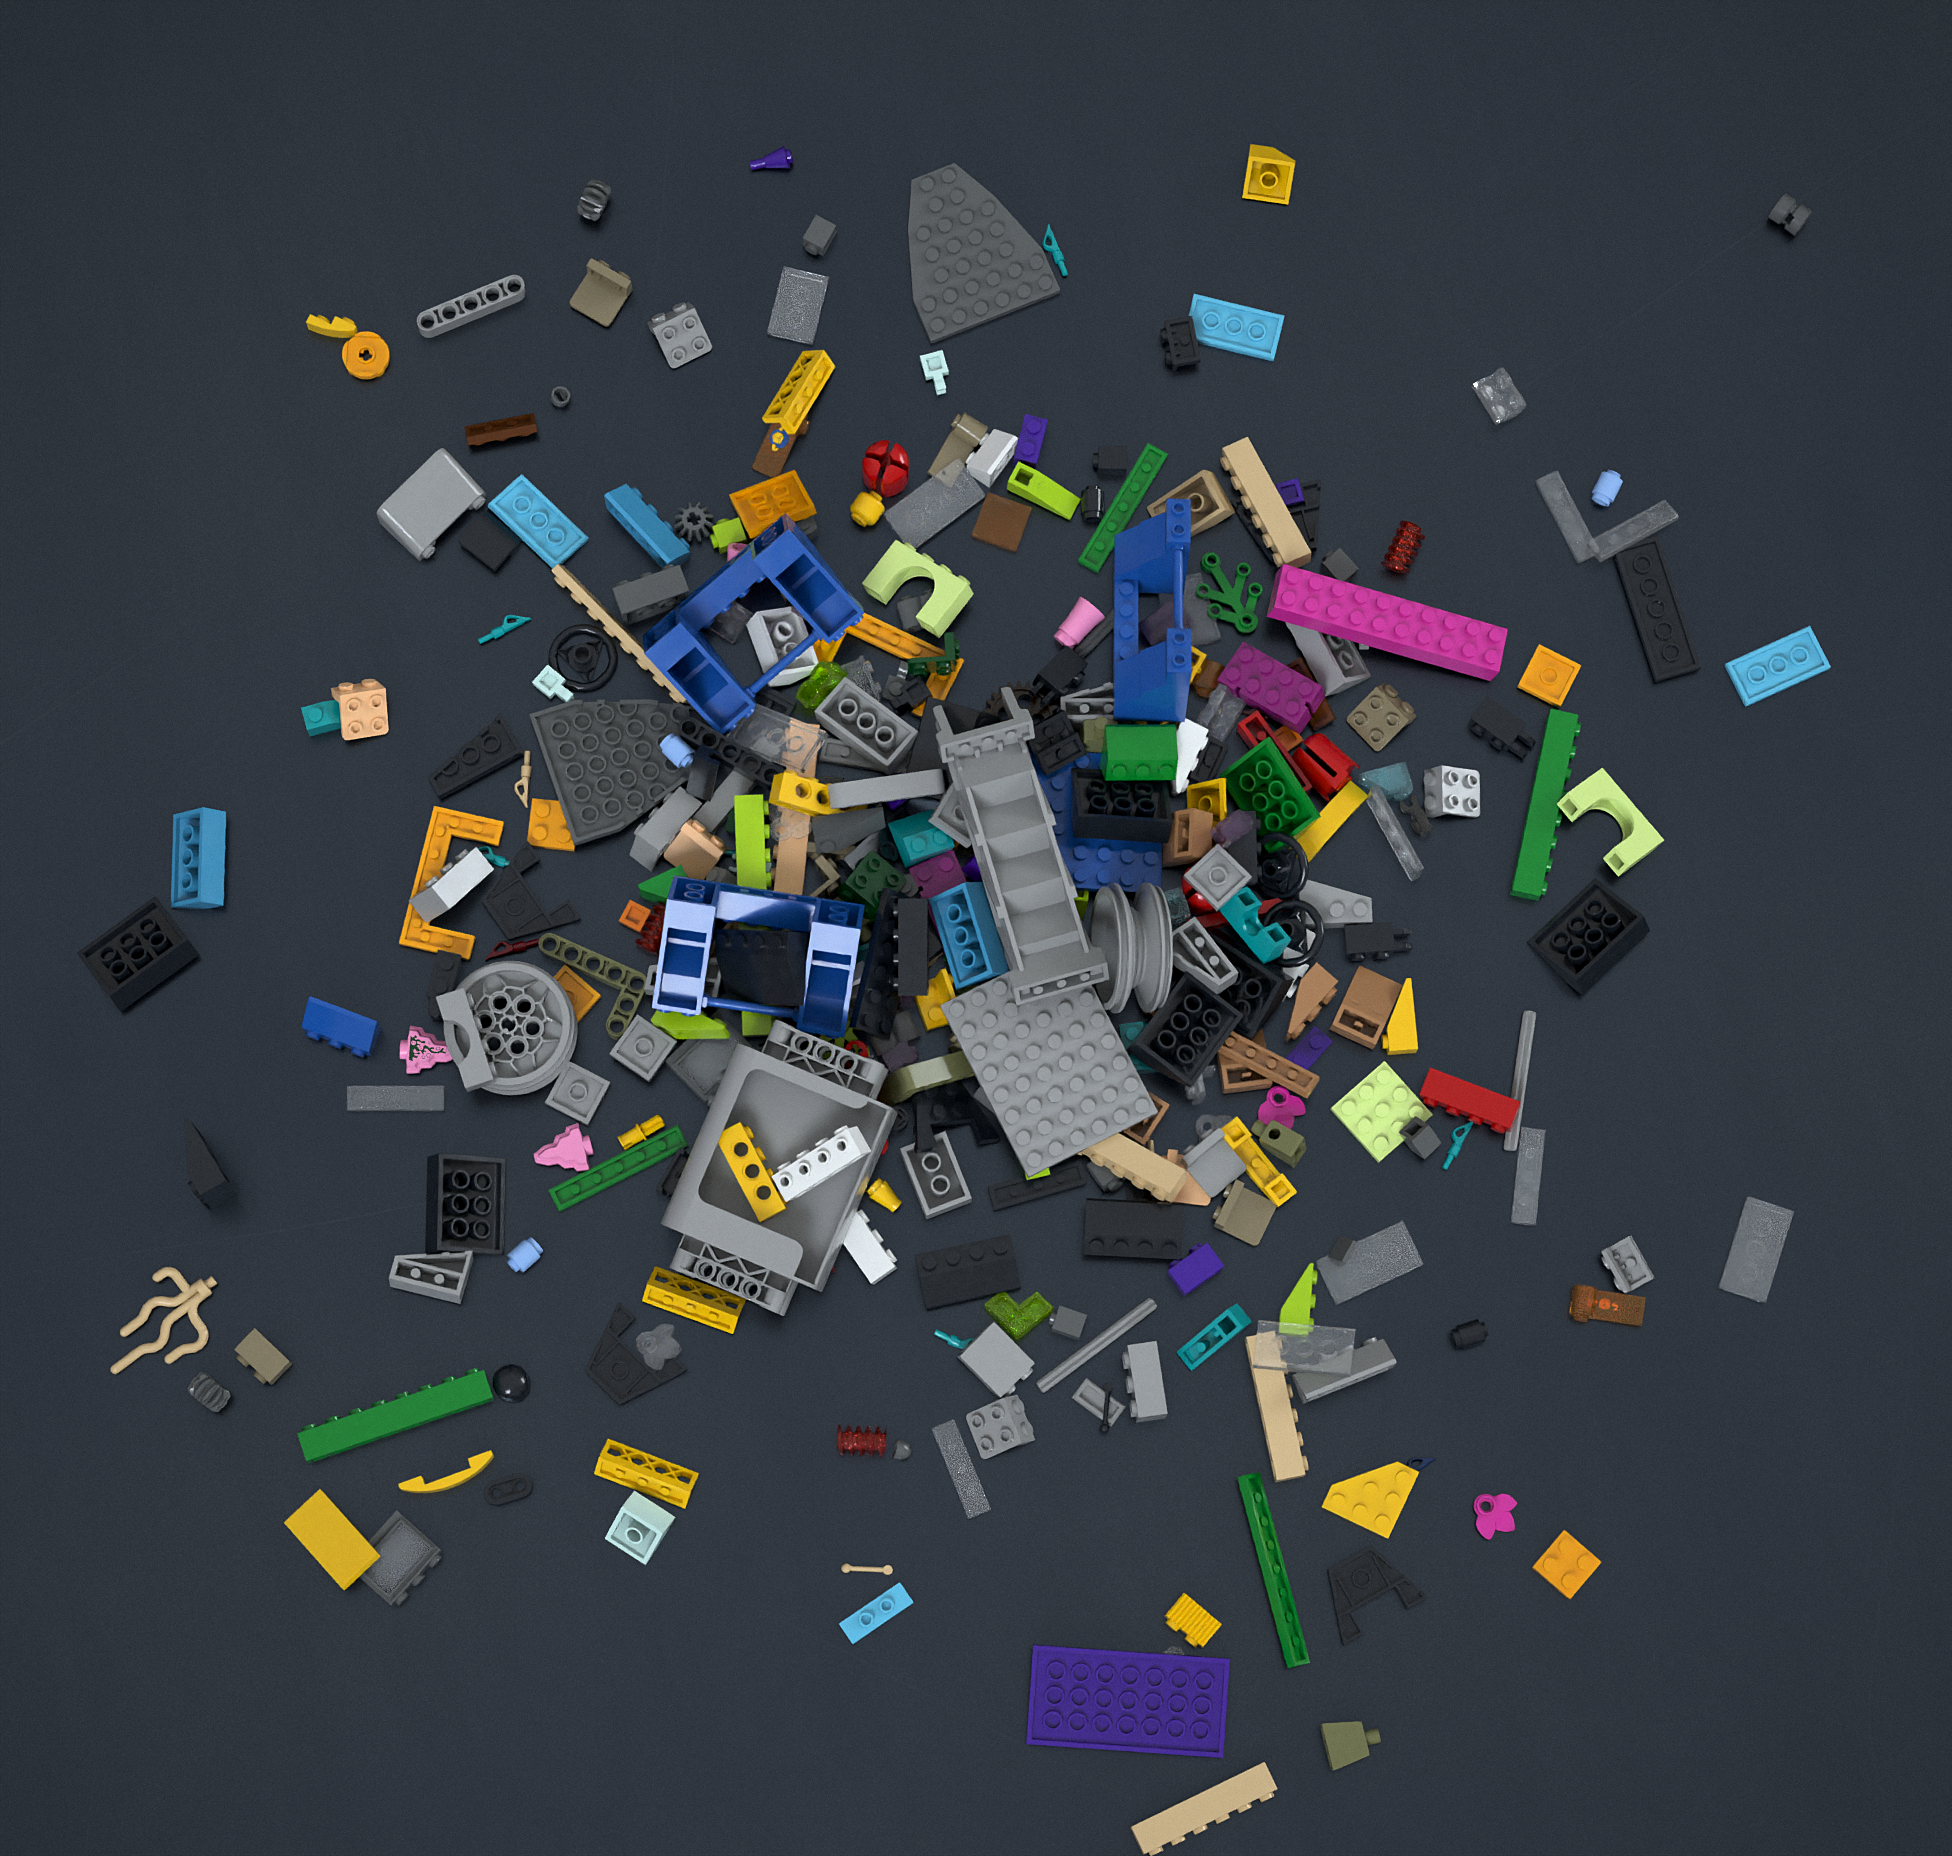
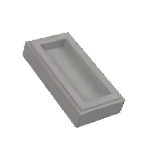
M1086 1378L1072 1399L1103 1421L1105 1391ZM1111 1395L1107 1423L1110 1427L1126 1407Z

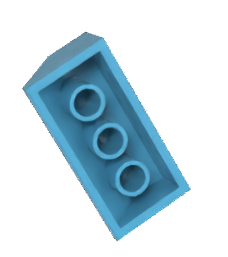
M625 484L604 495L606 509L661 567L670 564L681 566L690 558V546L683 538L678 539L673 534V527L667 521L662 522L657 517L659 515L657 510L651 504L646 505L641 500L643 496L635 487L631 489Z
M202 807L173 814L171 908L210 909L223 906L226 850L225 811Z
M964 882L929 899L956 990L988 982L1009 972L982 882Z

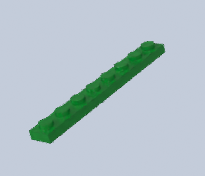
M1259 1472L1237 1477L1287 1668L1308 1664L1310 1660L1261 1474Z

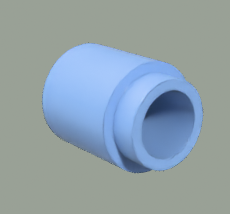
M1612 470L1601 472L1592 491V500L1608 507L1610 502L1614 501L1623 483L1620 479L1621 475Z
M671 733L661 742L662 753L678 768L682 766L686 768L692 763L695 751L679 735L676 736L674 733Z
M532 1237L528 1240L524 1239L507 1254L509 1258L507 1263L515 1272L520 1270L524 1273L540 1258L543 1249Z

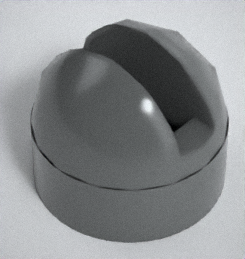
M562 386L554 388L550 397L551 402L557 407L565 406L570 399V392ZM558 393V396H559L561 402L558 400V398H557V396H556L555 394Z
M896 1439L892 1457L899 1460L906 1459L911 1454V1446L904 1440Z

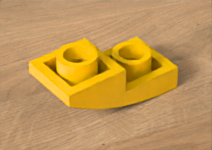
M310 314L306 321L309 330L326 336L353 338L358 333L355 322L346 317L341 319L335 316L330 324L327 318L321 315L315 317Z

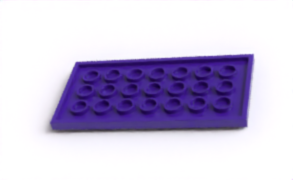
M1033 1644L1026 1744L1223 1758L1230 1658Z

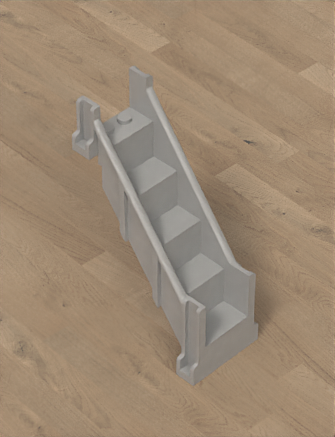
M1004 687L1001 688L1003 706L1009 718L1007 721L953 735L942 706L934 707L933 713L936 718L935 725L938 732L936 739L939 746V755L943 763H948L995 926L1010 969L1008 977L1012 985L1010 987L1016 1005L1109 980V973L1102 949L1092 946L1074 902V898L1078 897L1076 888L1058 848L1052 828L1053 825H1056L1055 818L1038 780L1028 751L1026 740L1035 738L1033 720L1027 709L1019 708L1011 688Z

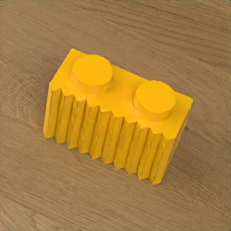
M1186 1593L1182 1594L1164 1616L1168 1619L1165 1623L1175 1632L1180 1629L1187 1636L1184 1639L1194 1648L1197 1646L1203 1648L1222 1625Z

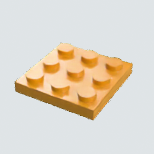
M795 470L729 494L731 503L750 539L759 536L785 512L794 522L817 514L815 506Z

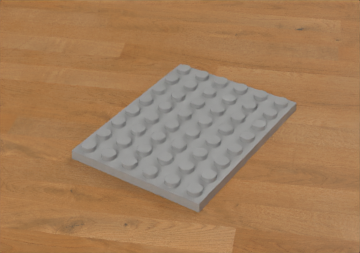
M1009 972L940 1005V1008L1029 1178L1156 1115L1158 1111L1092 984L1016 1005L1010 989L1012 985L1008 977Z

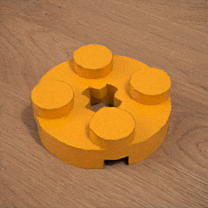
M359 332L344 344L342 359L349 374L360 379H372L383 375L390 361V352L387 344L376 333ZM365 350H369V354L372 355V358H369L367 361L359 357L360 354H364Z

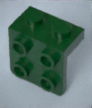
M954 632L944 633L945 656L907 659L908 674H913V677H918L919 675L920 677H925L927 673L947 676L951 672H955V660L960 659L959 639L954 640Z
M869 851L852 874L840 885L836 893L840 895L844 902L865 905L863 918L873 922L876 918L882 889L890 888L899 892L906 883V878L876 852Z

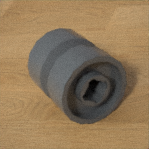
M1785 193L1775 205L1768 218L1778 225L1783 223L1784 229L1795 236L1811 215L1812 210L1803 204L1797 205L1796 199Z

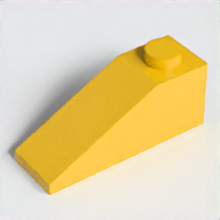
M1406 978L1386 1027L1385 1034L1381 1035L1382 1048L1387 1049V1055L1416 1053L1418 1050L1411 978Z

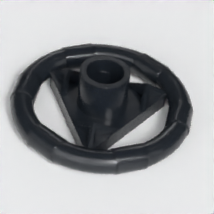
M588 624L574 625L563 630L552 642L548 656L549 666L566 679L563 686L582 692L591 691L603 686L612 677L618 660L616 646L611 637L602 629ZM577 633H586L600 638L599 640L559 649L570 636ZM604 642L609 657L608 666L596 680L592 681ZM557 654L587 683L570 680L564 676L559 667Z
M1269 832L1257 839V841H1261V849L1268 842L1275 840L1292 848L1257 855V860L1262 866L1264 876L1272 878L1282 892L1267 887L1261 879H1257L1255 886L1268 898L1289 900L1296 897L1306 885L1309 874L1307 855L1300 843L1292 836L1283 832ZM1297 855L1300 875L1298 881L1288 890Z
M1299 899L1283 900L1275 904L1266 912L1261 921V924L1267 927L1282 910L1299 908L1297 912L1279 925L1291 938L1287 948L1304 955L1289 959L1278 957L1271 961L1273 964L1284 968L1300 967L1308 963L1319 952L1324 941L1325 930L1321 915L1310 903ZM1305 911L1315 923L1316 928L1315 938L1309 950Z

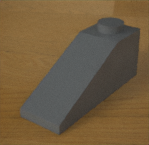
M883 807L811 817L817 854L841 851L886 827Z

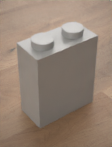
M990 1322L957 1355L997 1398H1001L1003 1395L1008 1397L1016 1389L1014 1384L1020 1378L1025 1380L1033 1372L1031 1367L1035 1364L995 1322Z

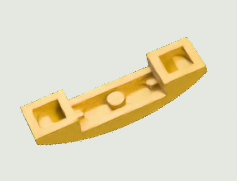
M1351 780L1319 813L1321 817L1297 839L1307 855L1308 863L1350 815L1368 798V795Z
M1235 1117L1221 1128L1225 1134L1224 1140L1246 1165L1245 1172L1277 1207L1297 1193L1283 1173L1280 1174L1253 1141L1251 1138L1252 1134L1238 1117Z
M490 1450L468 1458L471 1468L425 1484L424 1478L419 1476L398 1485L402 1491L410 1493L444 1491L461 1485L476 1476L492 1461L494 1455Z

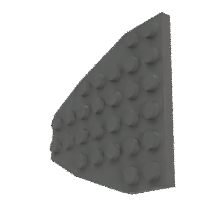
M953 163L912 179L908 240L913 303L931 344L1060 293L1061 290L1043 249L992 193L957 164Z
M650 699L620 700V702H605V700L582 702V700H572L529 714L574 846L621 831L663 801L667 794L674 793L689 780L692 763L686 768L683 766L678 768L662 753L663 749L660 747V744L671 733H674L676 736L679 735L678 725L685 717L695 718L709 726L692 705L684 706L681 703L665 704L659 703L658 700ZM686 726L683 732L690 735L696 729L693 726ZM711 737L706 738L703 742L706 746H713L716 743L714 738ZM690 746V747L695 751V753H696V752H697V749H695L694 747Z

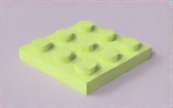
M1385 1061L1330 1109L1378 1163L1404 1141L1398 1132L1416 1116L1426 1122L1433 1115Z

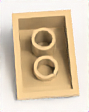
M1207 470L1200 471L1146 507L1151 517L1165 512L1167 499H1191V537L1217 525L1235 513L1214 472Z

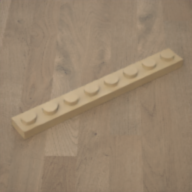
M557 564L551 570L556 575L555 581L563 588L567 586L572 591L571 597L579 604L583 602L589 608L587 613L596 621L600 619L605 624L603 629L610 636H616L621 641L620 646L627 653L630 654L632 652L638 658L636 662L644 670L649 669L654 674L652 678L660 686L663 687L665 685L671 691L669 695L677 703L689 704L683 695L644 654L643 644L564 565Z

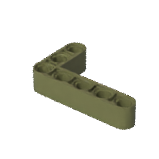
M547 933L541 936L538 944L540 952L544 957L561 965H566L570 969L621 991L606 1022V1029L610 1038L619 1040L636 1017L646 996V976L637 970L555 934ZM547 941H554L557 944L556 948L552 951H546L543 947ZM571 950L578 952V957L573 961L565 958L567 952ZM591 960H597L600 962V967L596 970H590L587 968V964ZM619 970L622 972V976L618 980H612L609 978L611 971ZM636 979L644 982V986L639 990L631 987V983ZM625 1001H631L634 1007L630 1011H623L621 1004ZM616 1022L624 1025L620 1033L611 1031V1026Z
M963 1051L951 1053L896 1070L885 1078L878 1094L879 1101L889 1107L897 1106L916 1092L975 1076Z

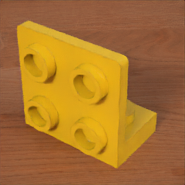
M946 968L941 969L935 978L929 979V993L927 996H914L926 1032L949 1025L940 1005L958 997L955 996L953 990L955 986L953 977L950 973H947Z

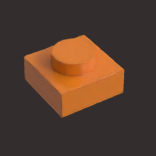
M1285 726L1274 732L1287 752H1290L1304 741L1299 734Z
M629 900L619 922L641 933L651 914V910Z

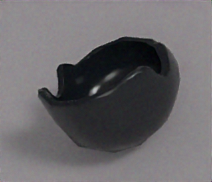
M507 1364L501 1366L494 1373L492 1385L502 1401L514 1404L523 1401L530 1393L531 1380L521 1366Z

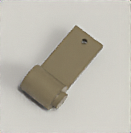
M965 412L961 415L957 413L950 424L953 428L927 471L928 474L950 488L972 450L979 444L988 429L986 425Z

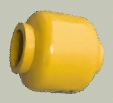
M874 491L870 493L860 492L850 505V512L852 513L850 517L863 527L874 525L885 510L884 505L881 503L883 498Z

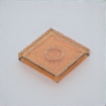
M988 492L972 537L1016 552L1032 507Z

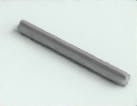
M1528 1010L1524 1011L1522 1016L1511 1098L1520 1101L1521 1107L1511 1132L1506 1131L1503 1148L1507 1151H1516L1518 1145L1536 1020V1012Z
M1152 1298L1146 1299L1038 1380L1036 1383L1038 1388L1043 1393L1153 1312L1157 1308Z

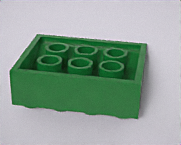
M1270 736L1219 774L1220 778H1226V787L1241 811H1256V817H1260L1261 828L1260 831H1256L1258 837L1269 832H1283L1297 840L1321 817ZM1275 840L1268 842L1264 847L1268 853L1281 851L1289 845Z

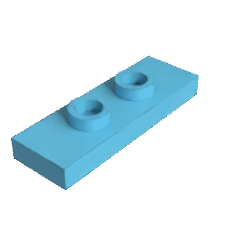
M899 1582L839 1623V1625L853 1645L914 1602Z

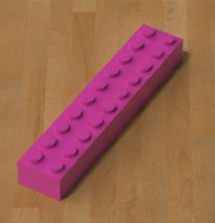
M1283 564L1275 575L1267 617L1488 681H1491L1500 671L1508 630Z

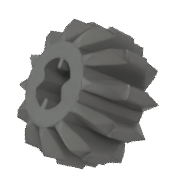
M590 180L581 195L577 206L578 213L589 220L596 221L599 219L607 205L611 193L610 186L600 180Z
M688 502L687 510L680 507V514L674 516V519L678 522L674 525L675 530H681L679 533L681 538L688 534L687 539L689 542L693 540V536H696L698 542L701 541V534L708 537L710 534L707 529H712V526H714L710 522L714 519L713 514H707L709 507L705 506L700 509V502H697L695 507H692V504ZM695 518V520H696V522H698V524H697V525H693V523L691 522V519Z
M200 1372L193 1378L188 1387L189 1393L195 1399L214 1412H219L221 1408H224L231 1397L224 1386L206 1373Z

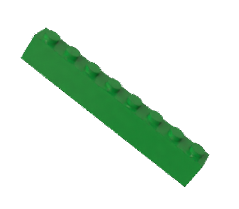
M1550 709L1547 715L1510 895L1538 901L1540 896L1546 893L1548 881H1544L1545 873L1550 872L1553 860L1549 858L1550 849L1554 850L1557 842L1554 830L1555 826H1560L1562 813L1558 812L1559 806L1557 803L1567 794V790H1563L1565 781L1569 782L1572 768L1568 767L1569 758H1574L1576 745H1572L1574 736L1578 737L1581 723L1577 722V714Z
M479 1368L471 1369L465 1372L466 1376L456 1379V1376H451L441 1380L442 1384L434 1387L432 1384L424 1385L418 1388L419 1392L411 1395L409 1392L398 1394L395 1396L396 1400L386 1403V1400H380L372 1404L373 1408L364 1411L363 1408L351 1410L348 1412L349 1416L340 1419L338 1415L326 1419V1424L316 1426L315 1423L302 1427V1432L297 1433L306 1462L311 1463L493 1401L495 1399L486 1372L484 1370L479 1371Z

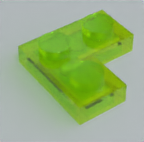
M1006 1292L996 1294L985 1303V1309L1017 1340L1053 1311V1306L1038 1292H1035L1020 1305Z

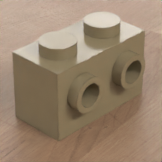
M255 1328L234 1349L238 1353L236 1358L245 1367L250 1364L256 1370L253 1375L263 1384L268 1381L273 1385L292 1365Z

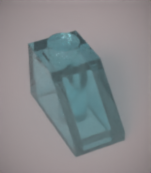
M1405 761L1361 773L1358 777L1359 784L1388 800L1395 798V801L1406 799L1413 790Z

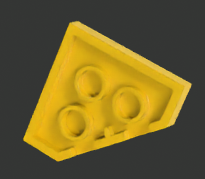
M1396 1461L1334 1483L1328 1491L1322 1508L1383 1537L1389 1538L1419 1471Z

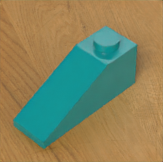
M336 700L324 701L301 708L309 736L341 728L340 707Z
M1236 1303L1224 1311L1176 1353L1192 1371L1238 1335L1252 1321Z

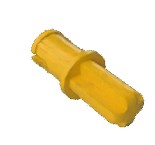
M656 1115L640 1125L636 1123L634 1128L618 1136V1139L623 1148L627 1150L643 1139L647 1140L646 1136L662 1128L665 1123L660 1115Z

